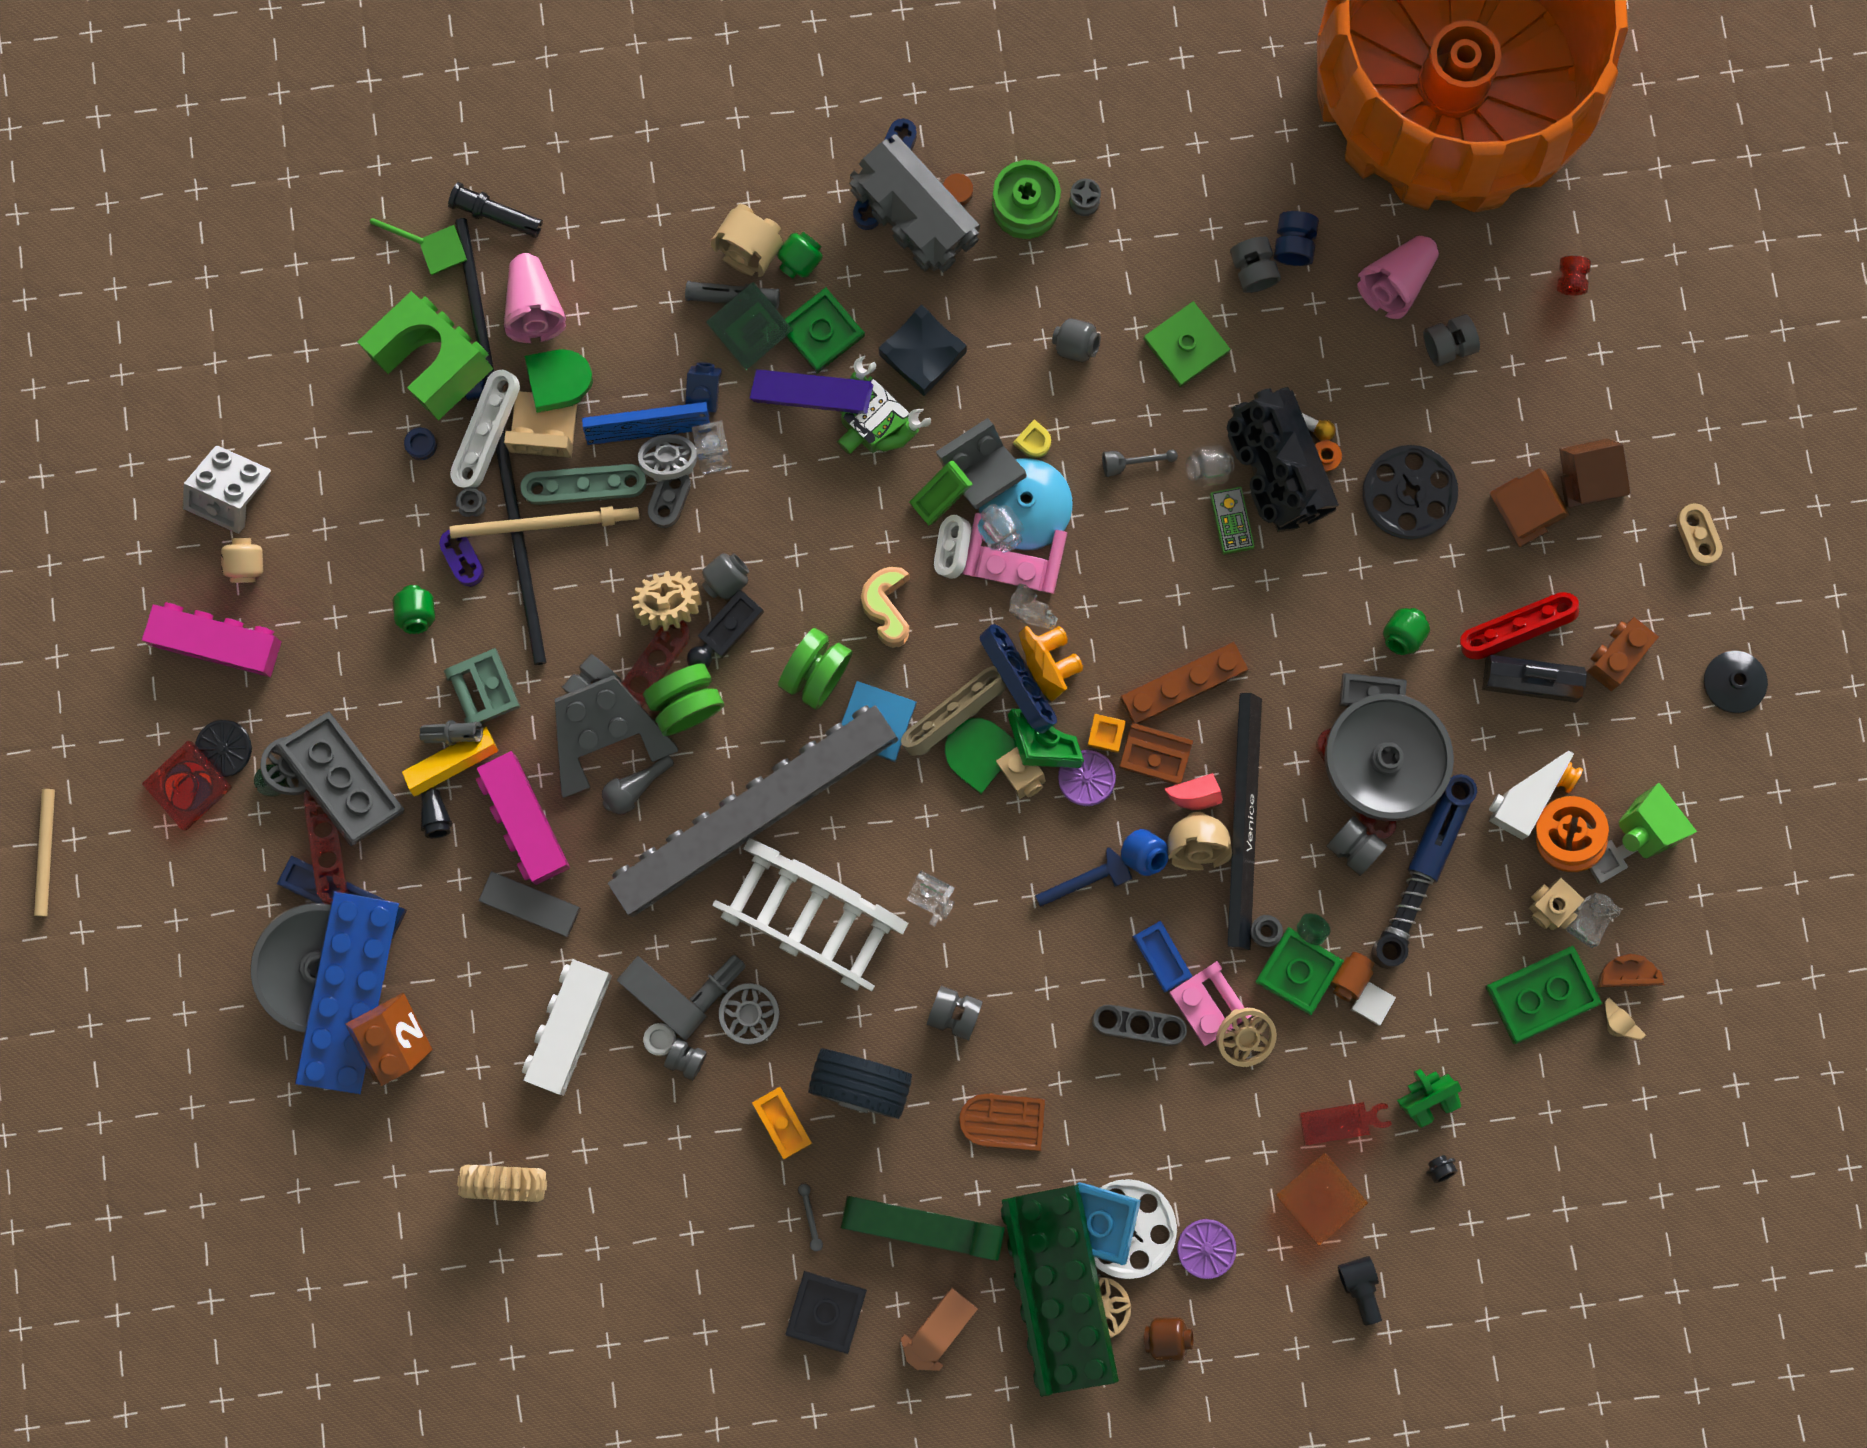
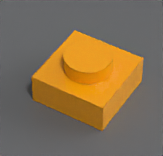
M1094 714L1087 746L1118 753L1126 721Z

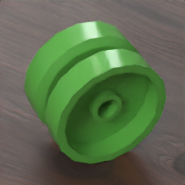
M1032 160L1013 162L1001 170L994 183L992 210L995 221L1004 232L1015 238L1031 239L1039 237L1051 229L1058 217L1061 195L1058 178L1052 170L1044 164Z
M816 628L811 629L800 642L785 666L778 682V687L790 695L798 693L804 687L802 702L814 710L819 709L830 696L845 672L853 654L852 650L841 643L834 644L827 650L829 637Z
M695 664L678 670L657 681L642 694L650 711H661L655 721L663 736H670L690 729L714 716L725 706L718 690L707 688L712 682V678L705 664Z

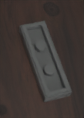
M492 871L479 898V901L565 937H569L581 909L576 905Z

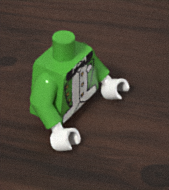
M864 355L854 362L855 372L852 373L850 379L870 381L874 385L868 413L841 412L842 424L848 431L837 443L848 454H851L861 443L872 453L877 450L885 452L903 448L918 433V428L927 427L931 424V418H925L920 422L918 416L924 409H914L909 413L871 376L867 379L865 375L872 373L876 369V363H871L868 370L864 369L862 366V361L865 359Z

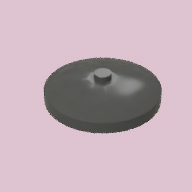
M1399 694L1371 695L1350 705L1333 724L1325 745V767L1334 790L1349 807L1372 819L1399 821L1421 814L1442 796L1449 784L1453 771V747L1449 734L1441 720L1421 702Z
M304 904L283 912L273 919L260 934L251 957V981L254 992L262 1007L280 1024L304 1033L331 904Z

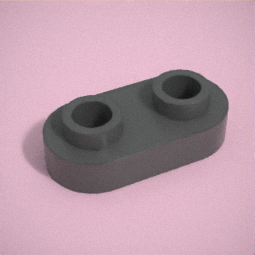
M689 475L657 482L648 505L649 518L657 527L669 528L678 521L691 488ZM673 480H679L681 485L679 488L673 489L670 487V483ZM667 508L670 510V514L667 517L659 516L661 509Z

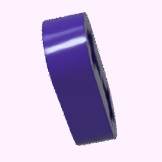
M447 530L442 534L439 545L458 581L464 586L472 587L477 585L484 577V569L467 537L455 538L457 541L462 540L459 543L462 554L457 556L452 548L447 549L451 545L450 530ZM466 560L470 567H477L473 570L474 576L472 578H468L467 575L461 576L465 572L461 562Z

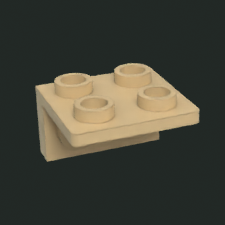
M519 391L514 403L511 431H505L504 443L510 453L572 458L578 404L537 413L532 392Z

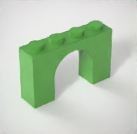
M411 291L361 337L357 343L378 366L389 374L418 347L427 343L440 342L441 349L435 361L407 387L419 403L439 421L493 368L485 359L489 355L488 352L477 341L471 344L470 341L472 339L460 326L454 329L453 326L455 324L443 311L437 314L436 311L438 309L426 296L420 299Z

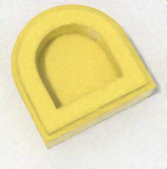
M1034 419L1016 438L1013 445L1030 458H1041L1050 449L1051 436Z

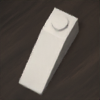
M1567 751L1511 788L1503 796L1498 794L1489 808V811L1493 812L1489 821L1521 840L1527 838L1574 753Z

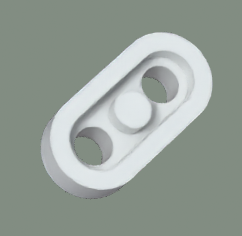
M950 515L942 522L937 540L934 568L938 574L949 579L958 577L963 572L967 561L971 525L968 520L960 516Z

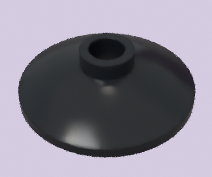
M1742 651L1724 652L1716 656L1705 670V692L1710 701L1723 711L1729 713L1747 712L1755 708L1763 700L1767 692L1768 679L1765 669L1755 657ZM1735 675H1740L1743 677V685H1738L1735 683Z

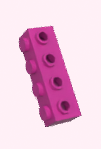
M165 602L164 607L153 604L142 641L150 647L271 678L281 646V641L273 635V630L261 626H255L254 630L243 628L244 623L230 618H225L224 622L213 620V615L195 610L194 615L183 612V607Z
M510 751L477 767L480 777L476 778L477 784L483 795L489 794L494 803L489 808L497 824L503 822L508 832L503 837L510 851L514 852L517 850L521 859L517 866L524 880L531 879L535 885H538L570 869L568 861L516 755Z

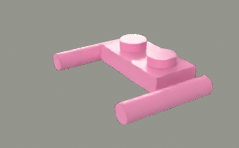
M975 513L966 566L962 574L1054 594L1067 532L1055 530L1049 560L981 546L988 515Z

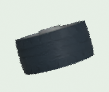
M821 1048L813 1068L814 1071L811 1075L808 1093L839 1102L838 1105L860 1112L868 1113L870 1111L900 1119L910 1090L912 1074L877 1062Z

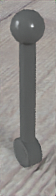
M801 1184L798 1187V1193L803 1197L812 1237L810 1247L813 1251H820L823 1247V1242L818 1238L809 1198L811 1188L808 1184Z

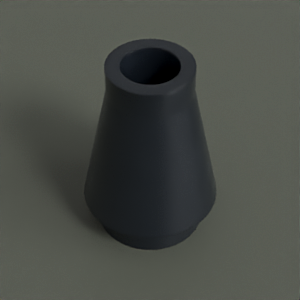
M429 789L421 793V831L429 839L449 835L451 833L452 821L442 801L440 790Z

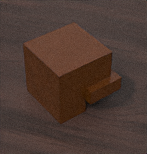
M1603 439L1559 449L1562 471L1566 474L1561 476L1566 507H1576L1630 494L1622 443Z

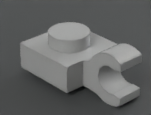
M1610 840L1602 859L1589 869L1598 884H1601L1627 869L1628 866L1624 858L1635 852L1627 850L1623 844L1616 848L1613 841Z

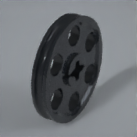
M1417 445L1398 446L1383 453L1370 467L1363 484V502L1371 520L1385 533L1401 539H1420L1437 532L1449 520L1458 500V483L1451 466L1435 451ZM1410 454L1418 455L1422 460V467L1418 470L1409 469L1405 464V458ZM1381 466L1390 467L1394 473L1393 479L1388 482L1381 481L1377 477V469ZM1434 473L1445 475L1448 481L1447 486L1440 489L1434 487L1431 484V475ZM1405 484L1409 485L1411 489L1416 488L1418 490L1414 496L1415 501L1410 495H1403V492L1406 490ZM1378 496L1386 497L1390 501V509L1385 512L1376 510L1373 506L1374 498ZM1431 503L1440 504L1444 509L1443 517L1439 519L1430 517L1427 512L1428 505ZM1402 515L1412 516L1415 520V528L1407 531L1403 530L1398 523L1399 517Z

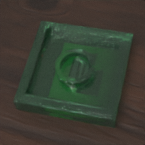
M752 282L706 321L745 370L749 369L794 330L755 282Z

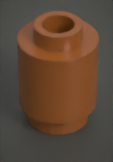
M1352 952L1349 957H1345L1330 983L1334 988L1333 993L1347 1002H1350L1351 999L1359 1000L1374 973L1372 969L1375 964L1366 956Z

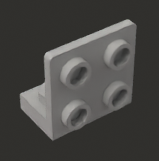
M215 446L184 482L183 509L239 534L245 527L246 505L270 477L271 470L227 449Z

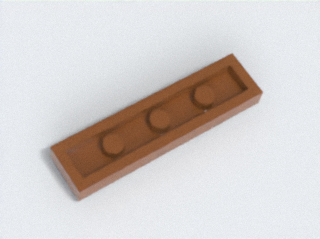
M1232 642L1121 695L1120 698L1132 722L1139 724L1247 672L1248 668L1235 642Z

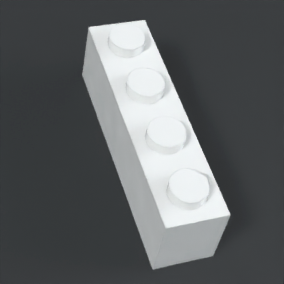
M574 959L571 965L566 964L559 978V982L563 983L558 995L553 994L548 1004L547 1012L550 1013L546 1026L541 1024L537 1031L534 1042L538 1046L534 1056L528 1055L524 1063L522 1073L526 1075L523 1081L564 1096L612 978L611 974Z

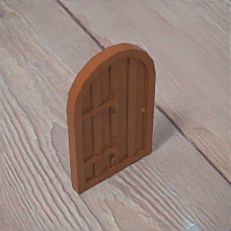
M994 1093L976 1095L969 1099L962 1107L959 1116L960 1128L965 1137L972 1143L987 1148L1000 1147L1041 1151L1045 1099L995 1095Z

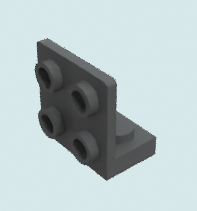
M988 418L936 451L943 467L948 462L954 461L972 482L973 485L963 495L974 509L985 505L1027 477L1023 467L1003 446L994 424Z

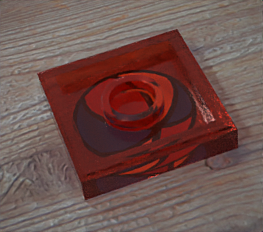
M187 741L142 783L184 831H187L232 789V786L192 741Z

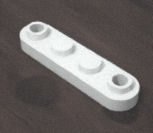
M506 370L494 371L488 377L451 467L450 475L453 483L463 489H475L482 483L519 393L520 384L517 377ZM508 383L507 391L503 392V386ZM470 470H473V475H472V477H471L470 479H468V478H467L468 472H469Z

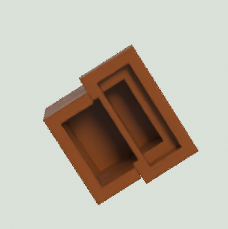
M1540 468L1520 479L1516 477L1489 492L1519 547H1523L1547 534L1549 531L1546 527L1570 515L1546 471Z

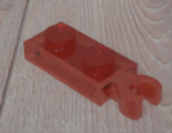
M1362 1102L1299 1113L1304 1144L1311 1145L1370 1135L1369 1125H1373L1376 1128H1387L1392 1125L1391 1121H1379L1377 1119V1112L1381 1109H1387L1388 1104H1376L1370 1111H1366L1365 1104Z

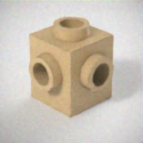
M1559 878L1549 887L1543 884L1531 896L1535 902L1529 909L1534 913L1532 915L1533 920L1542 928L1554 930L1561 926L1565 929L1576 919L1578 915L1574 911L1585 900L1562 878Z

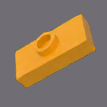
M781 1087L752 1102L783 1160L812 1144Z

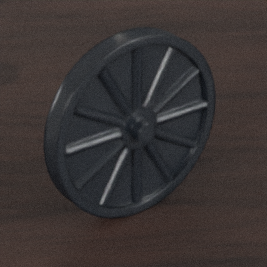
M217 720L207 724L200 731L195 742L197 761L203 764L210 771L211 775L218 777H229L239 773L247 765L252 752L251 740L247 731L238 723L229 720Z

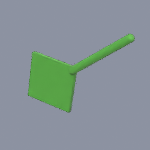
M370 219L372 225L419 243L431 275L467 261L455 225L421 238L377 219Z

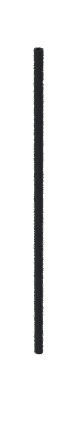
M459 218L455 220V225L467 261L462 262L475 337L476 341L488 352L489 355L485 359L493 368L483 378L485 386L488 377L494 372L468 222L466 218ZM504 428L496 447V454L508 520L521 519L509 450L504 443ZM523 531L511 532L534 665H543L547 661Z

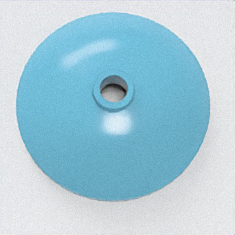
M1019 458L1016 461L1026 471L1027 477L981 506L979 512L988 515L985 528L996 541L1016 550H1036L1053 542L1055 530L1064 531L1072 513V495L1067 481L1053 466L1037 459ZM1025 494L1030 495L1032 501L1025 504L1021 501V496Z

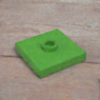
M1194 301L1150 331L1143 338L1179 387L1192 380L1227 355L1231 350Z

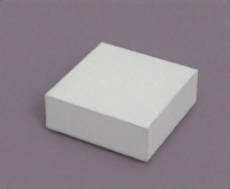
M1368 982L1359 1000L1355 1001L1351 1010L1380 1026L1396 997Z

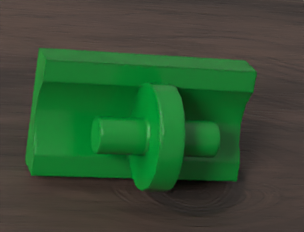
M1421 1069L1414 1071L1416 1082L1407 1086L1410 1093L1397 1100L1400 1108L1412 1118L1415 1124L1422 1128L1434 1120L1429 1109L1430 1107L1439 1103L1442 1111L1445 1113H1451L1461 1108L1458 1093L1462 1089L1459 1082L1454 1081L1449 1074L1439 1077L1435 1071L1426 1076Z

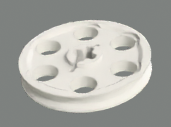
M1117 1180L1102 1186V1189L1109 1191L1114 1188L1120 1189L1125 1196L1140 1199L1144 1194H1151L1157 1200V1208L1152 1213H1145L1139 1208L1134 1231L1143 1242H1140L1134 1236L1132 1237L1127 1264L1120 1265L1114 1262L1103 1264L1097 1257H1094L1096 1267L1108 1275L1123 1279L1140 1278L1154 1272L1168 1259L1176 1241V1218L1168 1200L1153 1186L1137 1180ZM1156 1225H1163L1169 1231V1238L1163 1244L1154 1243L1150 1237V1232ZM1138 1250L1144 1251L1149 1259L1148 1265L1142 1270H1137L1130 1264V1256Z

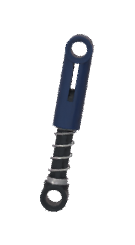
M1459 774L1450 778L1446 790L1437 800L1408 867L1412 877L1406 881L1408 886L1406 891L1401 893L1402 900L1400 905L1395 906L1397 912L1394 918L1389 920L1391 925L1386 927L1380 939L1372 947V959L1381 968H1394L1403 963L1408 956L1410 928L1412 924H1416L1414 919L1417 912L1421 911L1419 907L1423 898L1427 897L1425 893L1429 884L1438 882L1469 807L1477 795L1476 783L1467 775ZM1453 785H1460L1464 788L1466 793L1464 800L1456 799L1452 795L1451 789ZM1449 809H1452L1451 815L1441 835L1439 834V832L1449 812ZM1389 943L1396 947L1397 957L1395 960L1385 958L1382 952L1384 944Z

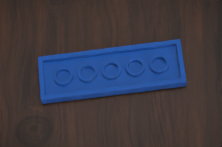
M333 891L295 1084L361 1094L366 1064L345 1024L379 1005L399 906L398 902Z

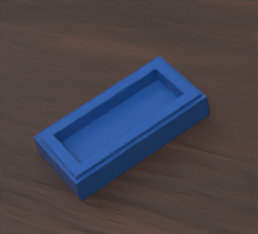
M1161 921L1132 937L1164 993L1193 977Z

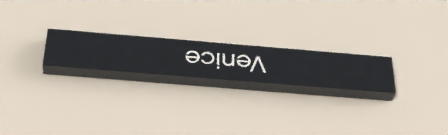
M1240 693L1227 944L1228 947L1238 950H1251L1250 928L1252 925L1262 698L1252 693Z

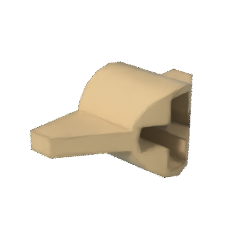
M1610 997L1604 1002L1607 1030L1611 1035L1642 1040L1646 1036L1635 1024L1631 1016L1619 1008Z

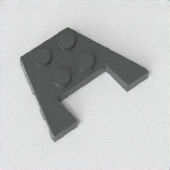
M614 675L554 699L560 787L563 798L590 787L578 759L579 757L640 733L652 762L678 752L676 743L668 736L662 735L656 721L649 716L640 703Z

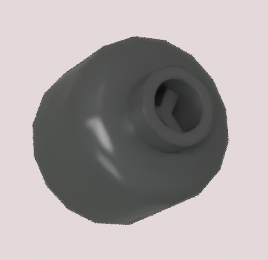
M1073 318L1065 320L1061 327L1057 326L1052 337V343L1056 345L1059 356L1081 363L1086 362L1090 357L1096 356L1101 341V336L1097 333L1095 325Z
M722 553L703 569L702 574L705 582L702 586L712 598L719 596L722 599L729 600L748 584L747 574L749 569L736 554L733 553L730 556Z

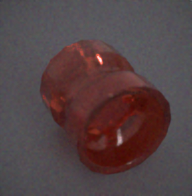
M1582 256L1562 257L1559 265L1562 275L1558 279L1557 291L1573 296L1588 293L1589 281L1586 279V274L1590 272V259Z

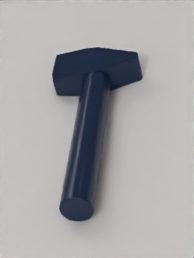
M1108 847L1106 849L1105 864L1035 895L1038 905L1042 907L1107 876L1110 877L1114 887L1122 885L1133 878L1122 858Z

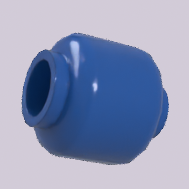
M1139 829L1132 832L1124 840L1121 848V858L1127 866L1139 874L1151 876L1160 872L1168 862V847L1164 840L1149 830Z

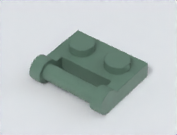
M496 648L444 670L447 680L453 684L465 713V723L480 722L482 725L489 720L520 708ZM471 672L486 708L480 712H477L463 678V675Z

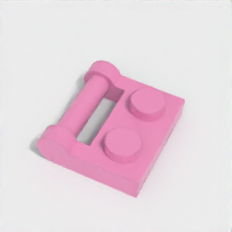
M1218 961L1169 992L1204 1047L1216 1040L1217 1031L1225 1017L1202 982L1210 978L1231 1011L1244 1008L1221 973L1222 967ZM1241 1018L1237 1019V1025L1242 1023ZM1230 1024V1026L1227 1028V1030L1233 1029V1027H1232L1231 1024Z

